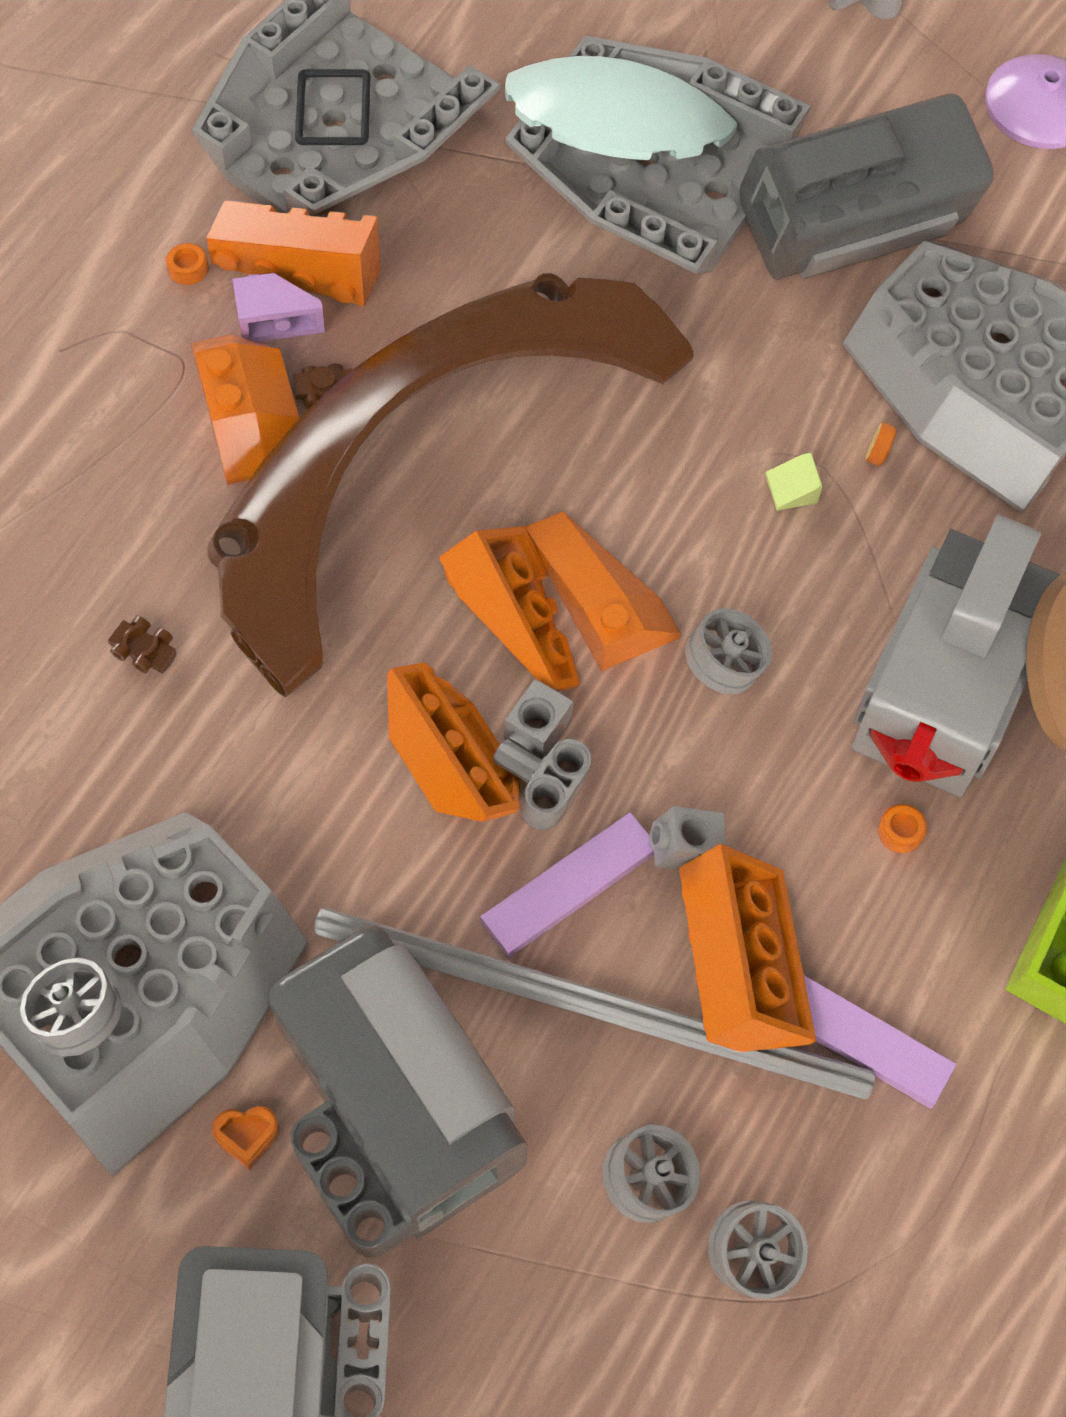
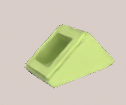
M811 453L802 454L766 471L765 476L777 511L818 503L822 491V483Z

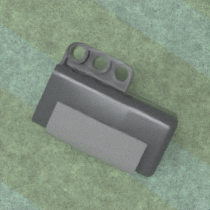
M951 93L758 148L743 178L739 192L741 206L746 215L747 222L767 270L773 279L778 280L797 273L803 279L900 251L921 244L923 241H931L946 236L955 225L963 223L970 216L992 184L994 171L965 102L959 95Z
M367 926L356 931L283 976L272 986L269 991L268 1001L278 1028L325 1101V1103L307 1113L295 1123L291 1131V1143L302 1167L349 1243L358 1254L365 1257H378L409 1237L415 1236L418 1239L428 1234L508 1181L526 1165L527 1143L515 1126V1108L404 944L394 945L382 928ZM323 1132L330 1137L327 1147L320 1152L310 1153L303 1149L305 1139L312 1133ZM348 1174L357 1180L355 1189L349 1195L336 1196L330 1192V1185L337 1176ZM367 1218H377L385 1224L383 1233L372 1241H365L356 1235L359 1224Z

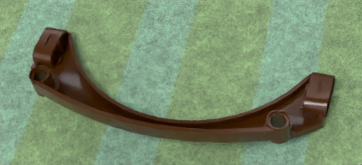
M543 273L535 280L512 286L464 304L419 326L362 362L327 391L283 436L246 483L214 532L207 547L208 558L218 568L221 617L232 628L231 636L236 645L280 695L284 697L289 696L322 668L323 652L316 611V572L321 536L330 504L340 480L356 452L373 430L397 407L427 386L458 371L486 362L514 357L552 355L583 358L618 366L664 384L693 359V349L662 308L650 299L639 286L632 282L577 278L568 287L559 276L552 273ZM537 292L545 294L549 298V300L544 297H541L537 294ZM222 538L234 539L240 546V553L237 555L225 553L220 547L219 540Z

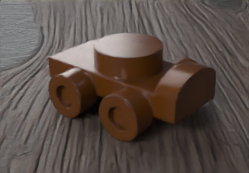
M338 363L330 364L328 367L322 366L317 368L311 365L303 367L302 373L293 374L295 399H304L305 408L310 409L327 391L351 372L352 368L344 369Z
M139 615L135 616L131 624L123 620L108 639L109 645L112 646L110 649L111 654L121 661H125L128 656H131L133 666L142 673H148L151 668L164 673L173 662L177 653L176 649L169 645L173 636L163 628H158L153 636L146 633L151 625L145 618Z

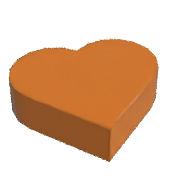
M265 1106L252 1107L245 1113L238 1109H228L217 1115L213 1122L212 1132L218 1145L250 1171L276 1140L279 1134V1123L274 1112Z

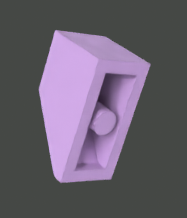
M275 273L252 274L232 279L242 338L261 342L325 332L321 300Z

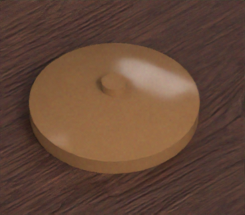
M1066 573L1058 576L1051 582L1036 606L1030 624L1026 655L1029 693L1037 719L1048 738L1065 752Z

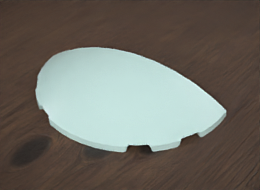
M574 56L550 59L508 73L505 83L506 101H514L516 103V116L528 126L545 125L552 129V138L558 142L581 150L612 157L649 160L652 153L659 151H669L670 155L677 159L701 155L706 144L713 142L718 147L726 144L735 134L738 124L720 105L697 88L659 69L629 60L602 56Z

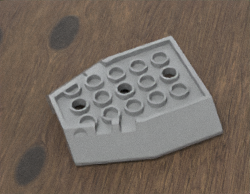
M285 0L242 38L192 131L198 142L230 184L260 204L272 205L277 213H288L292 208L307 209L309 216H312L425 161L500 89V84L471 65L454 78L351 13L350 0ZM365 69L370 73L369 139L366 144L299 145L295 141L298 74L301 70ZM382 74H389L394 78L378 80L376 77ZM306 77L303 137H361L363 77ZM333 120L344 123L342 126L328 127L325 125ZM279 168L292 170L290 174L275 175L273 173Z
M584 36L569 57L602 56L629 60L654 67L678 77L720 105L738 123L735 134L721 147L714 145L713 142L704 145L701 155L677 159L670 155L669 151L652 153L650 160L656 164L648 166L640 165L637 163V159L612 157L566 145L552 138L551 128L545 125L530 127L521 119L505 138V144L589 222L696 274L712 272L747 222L746 215L741 206L739 190L755 151L758 148L798 137L811 106L706 57ZM716 191L722 193L725 197L714 200L706 194Z
M923 241L876 289L845 338L843 346L920 443L1023 513L1047 486L1055 467L1066 456V388L1060 383V380H1066V286L1062 283L942 243ZM935 288L941 292L942 296L930 297L922 289ZM1002 333L1011 342L1005 344L998 343L992 339L990 334Z
M186 812L41 871L0 904V1046L70 1125L106 1170L114 1176L229 1076L270 1008L268 1001L269 991L279 979L292 972L307 947L308 940L273 891L210 825ZM210 882L218 887L216 896L208 902L199 903L191 898L192 890L200 883ZM127 945L139 947L141 949V957L136 964L130 967H121L115 963L116 953L122 947ZM74 958L94 961L105 972L109 981L119 992L122 1003L119 1021L111 1034L96 1048L81 1055L61 1057L48 1053L23 1024L20 1012L23 994L37 975L45 968L57 962ZM80 984V985H79V990H80L85 984ZM101 990L91 999H99Z

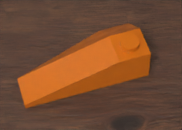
M562 511L525 526L544 563L548 576L601 671L681 637L678 627L661 598L565 512Z
M525 526L476 530L438 557L445 569V577L450 586L455 589L458 597L538 681L557 692L573 689L580 685L567 638L556 630L552 618L558 612L555 599L546 598L542 585V580L548 577L544 563Z

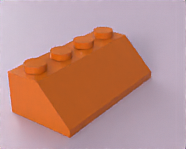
M721 843L679 867L682 898L685 903L689 927L688 936L692 946L696 970L695 979L699 989L703 1027L706 1032L707 1041L738 1052L803 1046L816 1042L783 870Z

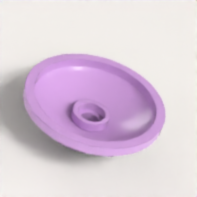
M1031 54L1013 58L996 69L990 77L986 88L985 105L991 120L1004 134L1017 142L1031 147L1043 149L1066 147V59L1053 55Z

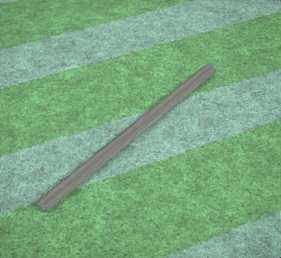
M321 908L315 920V933L323 937L342 941L364 927L377 926L388 934L394 945L404 944L420 966L855 1097L869 1098L874 1087L875 1073L868 1069L794 1047L738 1052L708 1042L703 1027V1020L330 908Z

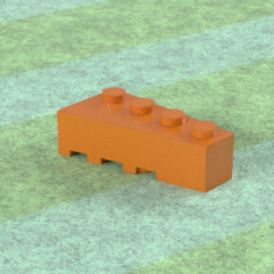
M224 201L207 236L211 264L227 271L235 270L250 275L275 273L306 292H314L332 297L342 303H354L365 306L381 269L377 216L363 215L361 221L346 220L345 213L329 211L327 218L309 216L307 209L292 208L288 213H277L272 205Z

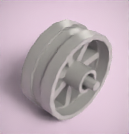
M720 608L709 612L687 638L685 655L688 666L696 678L708 688L722 694H739L747 691L771 664L772 648L769 637L763 628L749 615L735 609ZM709 630L717 631L718 636ZM745 662L752 664L753 671L749 669Z
M74 958L57 962L45 968L37 975L23 994L20 1012L23 1024L48 1053L67 1057L81 1055L96 1048L111 1034L119 1021L122 1003L118 990L94 961ZM80 984H85V985L79 990V985H80ZM101 990L99 999H91ZM54 1023L50 1032L41 1030L42 1027Z
M649 1124L617 1139L608 1149L602 1166L603 1185L610 1202L622 1215L640 1223H655L685 1210L695 1199L700 1184L699 1162L692 1146L679 1132L665 1125ZM634 1139H640L643 1159L628 1148L629 1143ZM654 1143L660 1145L665 1150L662 1155L655 1157ZM624 1161L633 1167L627 1177H625ZM664 1182L678 1185L675 1200L672 1198ZM629 1185H631L632 1188L636 1191L640 1192L638 1198L631 1191ZM653 1191L664 1210H655L649 1206Z
M745 1200L731 1205L718 1216L710 1231L708 1255L713 1271L723 1284L751 1298L771 1299L787 1293L799 1282L807 1265L808 1243L803 1227L793 1214L778 1205ZM768 1211L774 1214L782 1224L765 1236ZM755 1212L752 1234L739 1221L747 1214ZM732 1231H734L740 1237L737 1241V1248L727 1249L728 1238ZM787 1235L788 1252L784 1254L780 1252L776 1242ZM743 1257L745 1261L735 1278L730 1272L728 1259ZM777 1260L785 1262L780 1273L774 1278L770 1265L774 1264ZM756 1265H758L764 1285L756 1288L745 1286Z

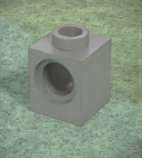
M534 679L505 719L504 739L512 741L542 760L548 755L572 721L574 701ZM538 719L547 725L543 728L535 729L526 725V722Z
M677 806L670 808L652 823L649 842L654 850L655 867L679 870V867L720 843L726 845L724 813Z

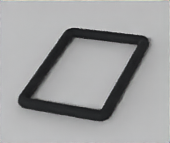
M365 69L301 70L298 74L295 141L299 145L366 144L369 139L370 73ZM306 77H363L361 137H303Z

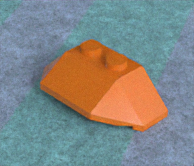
M232 334L190 343L227 485L247 481L276 444L299 420V414L279 348Z
M426 662L391 668L387 673L389 739L435 812L480 822L516 813L520 808V800L518 799L520 778L494 763L493 758L500 743L473 702L452 684L434 675L435 670Z

